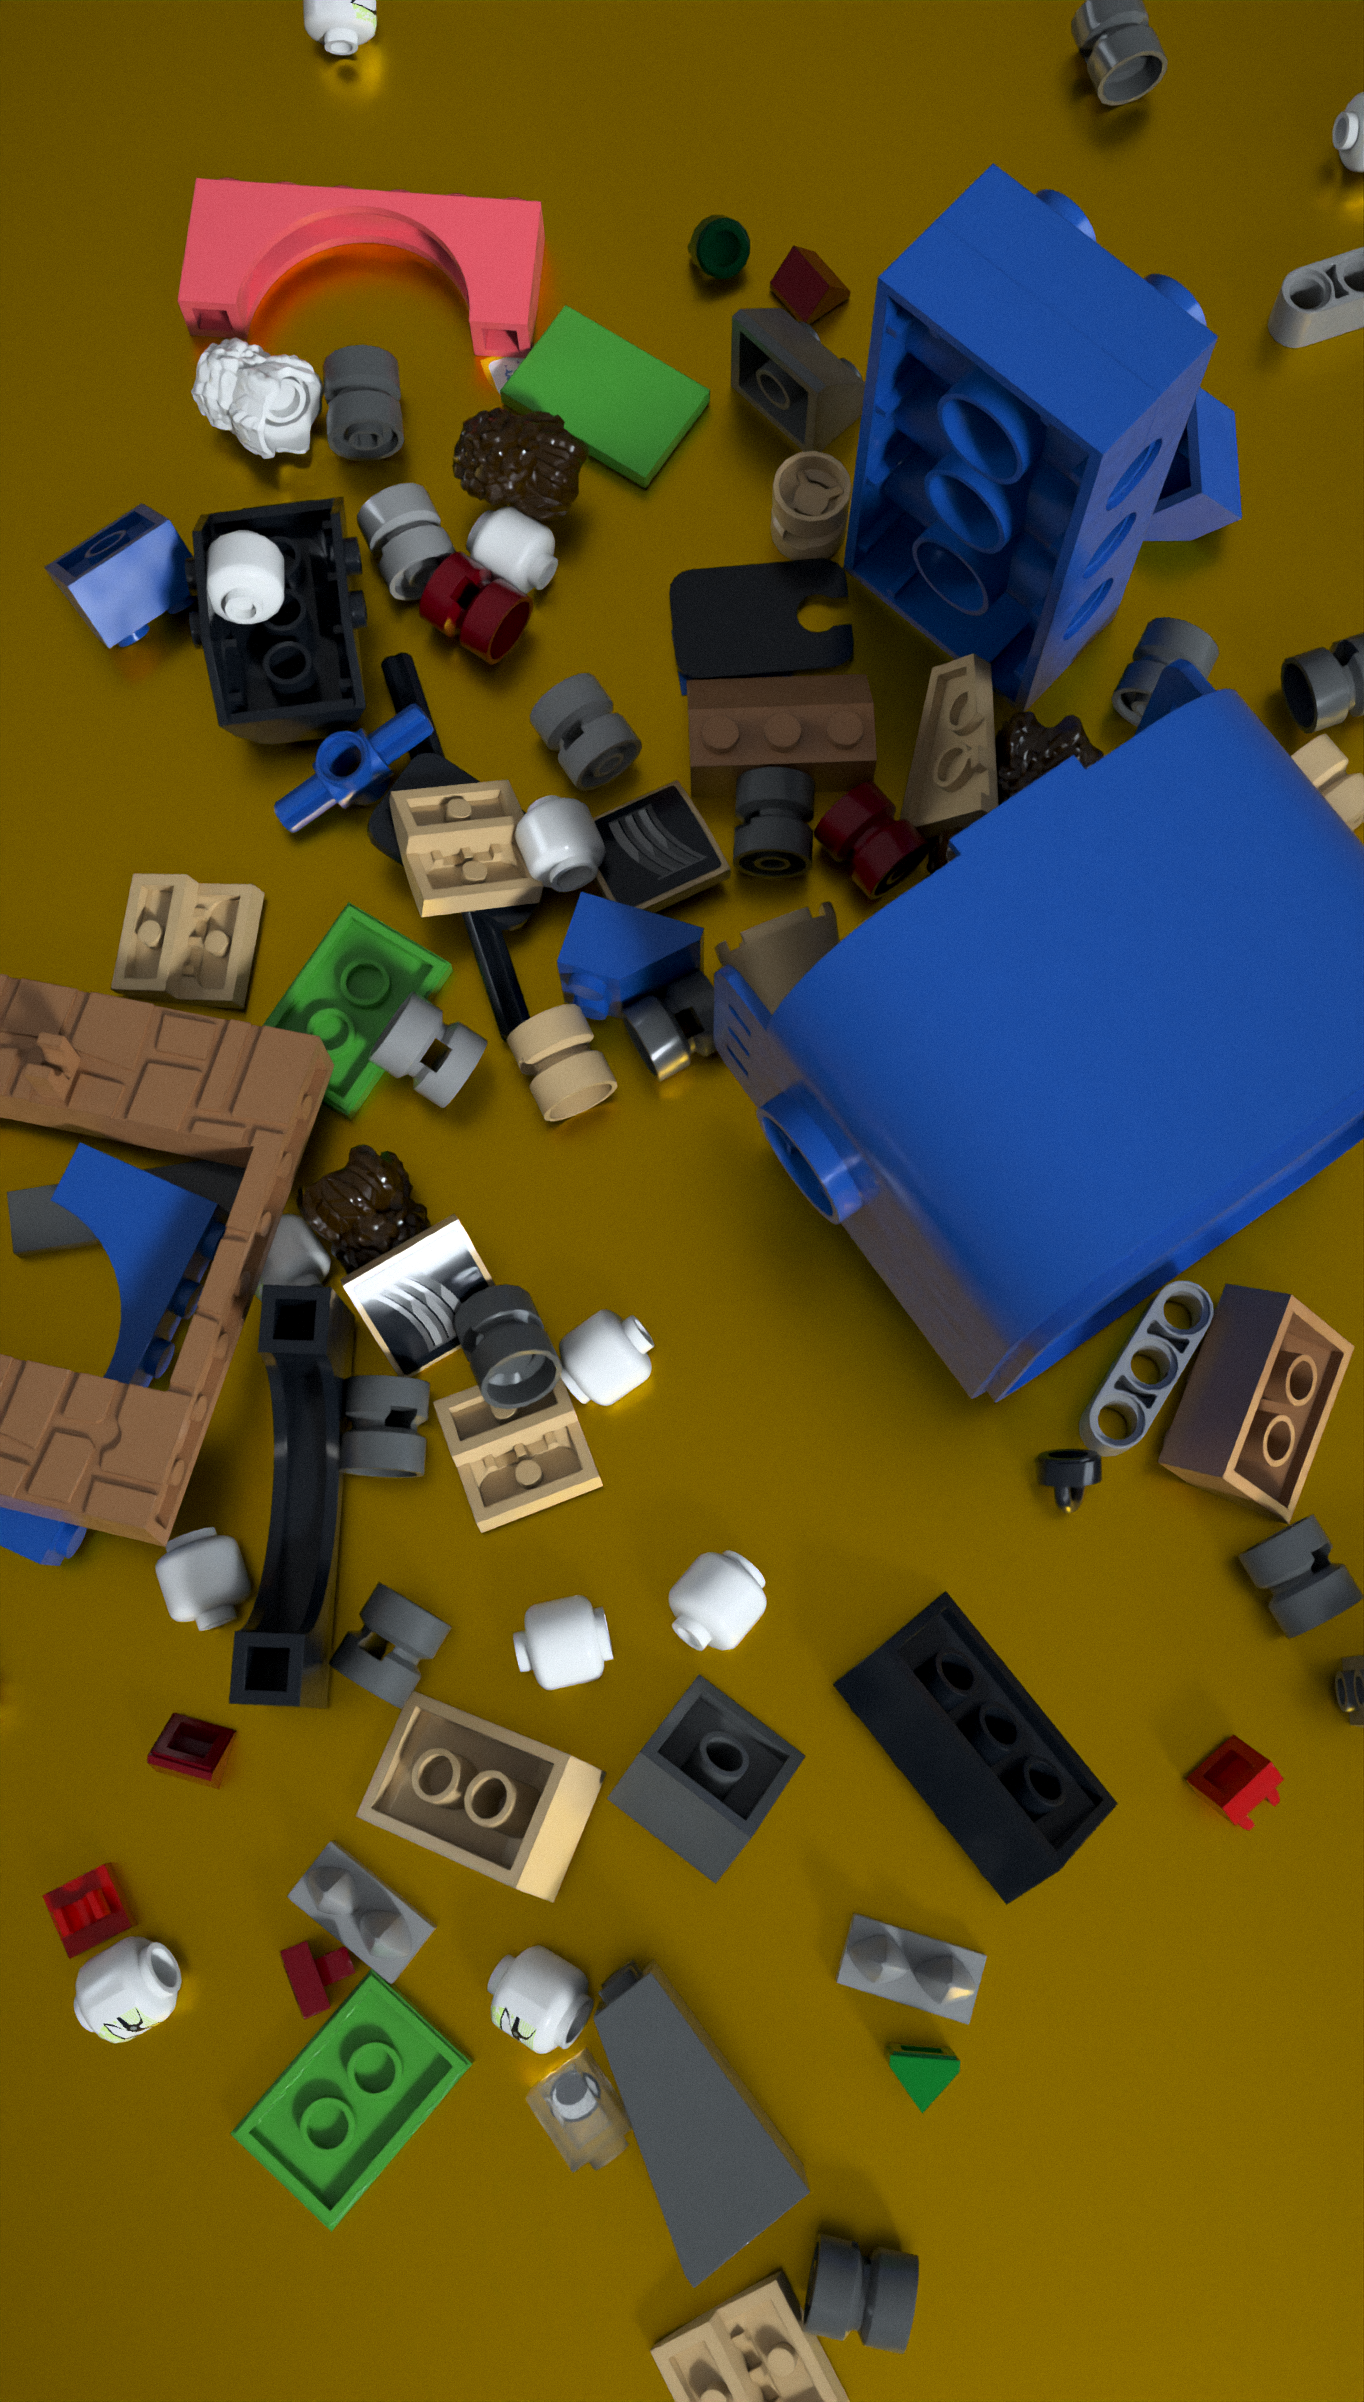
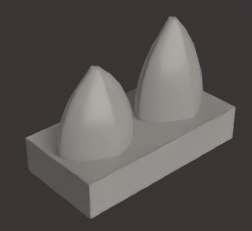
M335 1840L327 1844L287 1895V1898L390 1984L397 1980L437 1928L435 1923Z
M853 1912L835 1981L845 1986L969 2025L987 1955Z

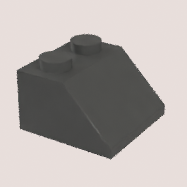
M783 308L740 309L732 316L731 387L803 452H821L861 416L865 382L860 372L849 360L839 359L821 343L819 336L810 325L803 321L797 322Z
M699 1674L641 1749L607 1799L716 1884L753 1837L800 1766L805 1755Z

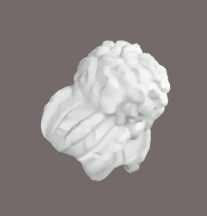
M235 337L231 340L224 339L220 345L211 343L203 352L197 364L196 379L191 393L200 413L203 416H207L209 423L213 427L231 431V433L237 436L244 448L255 455H261L263 459L274 458L275 452L304 454L309 450L311 426L322 412L324 387L318 374L313 370L310 363L304 359H299L296 355L288 356L286 354L271 356L268 352H264L259 345H249L246 341Z

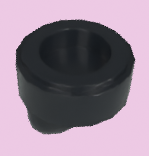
M1050 1450L1040 1453L1035 1459L1036 1482L1041 1485L1054 1487L1055 1503L1059 1510L1066 1514L1078 1510L1083 1502L1085 1486L1102 1481V1458L1097 1452L1092 1450Z

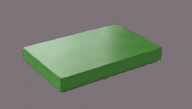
M567 305L563 307L500 390L501 402L523 416L535 411L549 412L553 416L558 414L565 422L564 429L588 446L590 456L645 489L710 402V389Z
M348 902L262 1027L265 1025L320 1036L335 1065L322 1104L351 1121L385 1072L368 1060V1056L382 1031L412 991H415L432 1003L453 972V968L450 962Z
M371 1968L230 2134L332 2232L475 2060L394 1984L388 1983Z

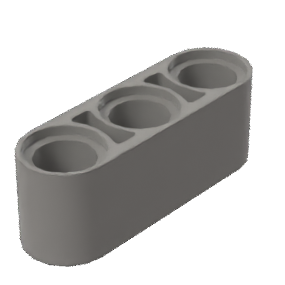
M1364 247L1299 267L1286 276L1268 320L1269 333L1276 342L1290 348L1305 347L1364 327Z
M1175 1281L1166 1285L1146 1305L1082 1412L1079 1421V1435L1088 1449L1097 1452L1103 1457L1117 1456L1132 1448L1145 1436L1212 1321L1214 1315L1213 1302L1208 1292L1199 1284L1190 1281ZM1176 1301L1188 1308L1192 1320L1190 1329H1178L1166 1320L1163 1308L1165 1302ZM1144 1354L1151 1357L1157 1363L1160 1370V1378L1157 1384L1143 1383L1134 1376L1131 1369V1360L1134 1355ZM1112 1408L1119 1411L1125 1417L1128 1425L1125 1439L1114 1440L1107 1437L1101 1431L1098 1425V1415L1101 1409Z

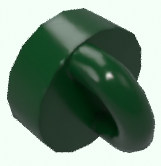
M711 215L703 219L694 229L687 249L692 256L694 264L702 272L717 279H724L738 274L746 265L750 255V239L747 230L738 221L725 215Z

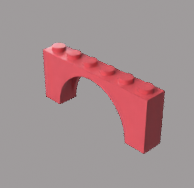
M228 177L220 179L196 178L177 300L190 335L247 339L252 318L261 299L275 281L292 266L328 248L353 243H378L403 248L416 253L433 263L452 280L469 309V324L474 355L525 358L533 348L545 244L541 201H526L518 197H508L505 199L469 197L460 193L448 195L411 193L402 189L391 191L354 189L344 185L334 187L306 186L286 181L277 183L248 182Z

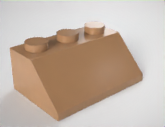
M866 674L687 680L691 797L736 795L737 778L746 771L763 767H786L802 771L810 775L815 781V792L850 791L861 783L873 782L877 764L874 702Z
M1225 1284L1219 1303L1213 1311L1214 1315L1196 1363L1188 1374L1186 1389L1172 1425L1165 1434L1163 1449L1158 1463L1191 1486L1277 1522L1289 1525L1355 1346L1292 1294Z

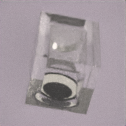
M587 2047L530 2088L525 2100L573 2173L588 2161L594 2171L608 2164L628 2147L629 2144L623 2135L629 2132L632 2126L624 2103Z

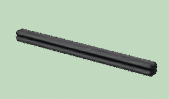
M401 652L395 656L386 657L381 663V668L396 714L410 704H417L428 716L434 729L429 737L409 750L411 760L423 753H435L445 758L412 656ZM471 911L461 912L501 1038L507 1042L506 1039L509 1034L521 1023L528 1020L530 1015L502 930L492 926Z

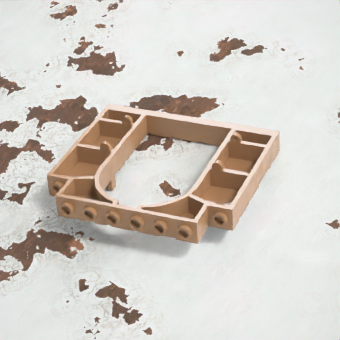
M0 974V1118L246 1168L226 1223V1231L223 1239L219 1242L197 1304L196 1314L193 1315L169 1381L171 1384L166 1392L0 1354V1507L166 1547L335 1066L320 1036L265 1025L263 1027L251 1025L250 1022L205 1016L154 1006L153 1003L97 992L88 993L78 991L76 988L25 978L17 979Z

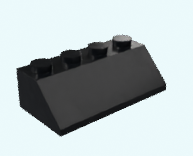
M946 1591L833 1683L854 1714L868 1728L890 1756L895 1766L913 1785L934 1812L937 1819L946 1827L976 1865L981 1875L991 1884L1006 1905L1060 1871L1118 1804Z

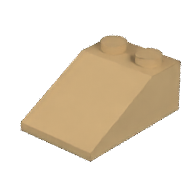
M413 1691L402 1708L356 1817L512 1888L554 1903L607 1772L570 1754Z

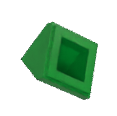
M888 2043V2046H884V2057L888 2065L922 2114L960 2072V2060L950 2048Z

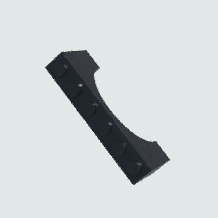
M263 1285L258 1353L266 1367L273 1410L274 1473L272 1507L266 1556L257 1597L246 1624L242 1629L234 1633L229 1704L327 1709L330 1665L328 1663L331 1659L344 1473L339 1471L341 1434L347 1431L348 1419L343 1415L345 1379L351 1377L355 1315L332 1287Z

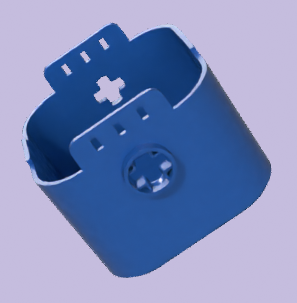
M1177 659L1163 668L1134 737L1087 769L1072 755L950 838L948 846L957 857L883 907L833 947L791 989L773 1015L733 966L727 964L714 973V1044L728 1069L757 1107L756 1115L758 1122L778 1160L816 1210L835 1225L842 1224L971 1399L987 1391L993 1401L998 1402L1015 1392L1274 1207L1364 1139V844L1234 689L1216 691L1199 670L1185 659Z

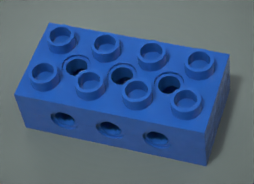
M994 163L878 276L843 569L954 660L974 653L989 662L992 672V691L1018 712H1026L1116 616L1218 338L1215 333L1207 328L1205 315L1195 297L1181 283L1166 275L1150 274L1142 278L1096 242V236L1089 219L1070 198L1051 189H1043L1033 194Z

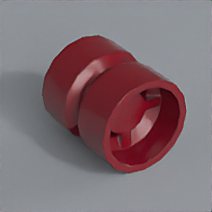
M459 551L447 557L431 576L420 600L419 615L420 618L450 638L460 635L462 646L493 665L509 654L524 633L531 617L533 599L502 578L492 581V572Z
M867 781L846 793L825 813L814 830V837L835 861L843 862L848 860L851 863L848 875L870 899L875 900L887 894L904 881L924 860L931 844L909 820H895L896 806L874 782Z

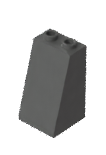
M654 1958L642 1968L632 1959L601 1984L602 1989L598 1991V1994L602 2000L598 2004L593 2019L682 2269L688 2281L695 2288L809 2194L810 2188L803 2163Z

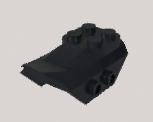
M344 497L313 501L306 500L200 515L192 531L194 557L185 558L188 588L191 596L198 595L199 611L189 612V623L195 649H203L219 727L236 737L268 745L327 738L333 733L348 730L359 720L366 708L358 629L368 628V615L363 590L354 591L352 576L363 574L358 539L357 537L348 538ZM238 530H249L265 536L277 545L284 557V601L275 615L266 621L256 624H237L223 619L214 612L207 589L206 553L210 544L221 535Z

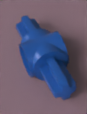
M410 704L370 734L363 728H360L355 733L339 731L331 734L319 746L316 761L312 763L316 773L275 803L274 812L277 818L288 831L295 833L336 803L346 809L352 804L369 805L376 802L388 789L390 776L394 774L390 764L433 733L434 729L430 719L417 704ZM361 761L357 770L351 775L346 776L349 768L356 762Z

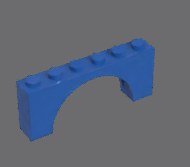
M79 1142L51 1201L76 1215L91 1229L108 1254L116 1274L121 1301V1323L115 1352L104 1378L148 1388L152 1378H160L171 1362L175 1344L170 1341L181 1319H189L198 1307L197 1304L203 1290V1285L199 1282L210 1260L213 1261L220 1240L223 1239L230 1213L211 1200ZM0 1507V1546L38 1564L60 1566L64 1557L69 1559L76 1553L87 1531L85 1527Z

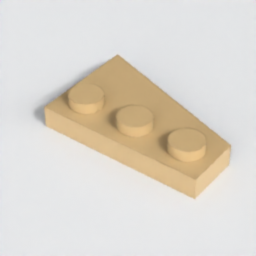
M974 653L933 667L931 671L899 820H909L925 839L938 836L941 831L955 827L965 829L999 806L991 664Z

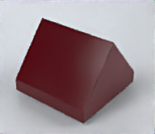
M798 246L792 247L770 282V289L799 321H803L808 325L850 297V290L815 251Z
M173 1713L150 1750L147 1763L156 1772L219 1790L235 1740L236 1730Z

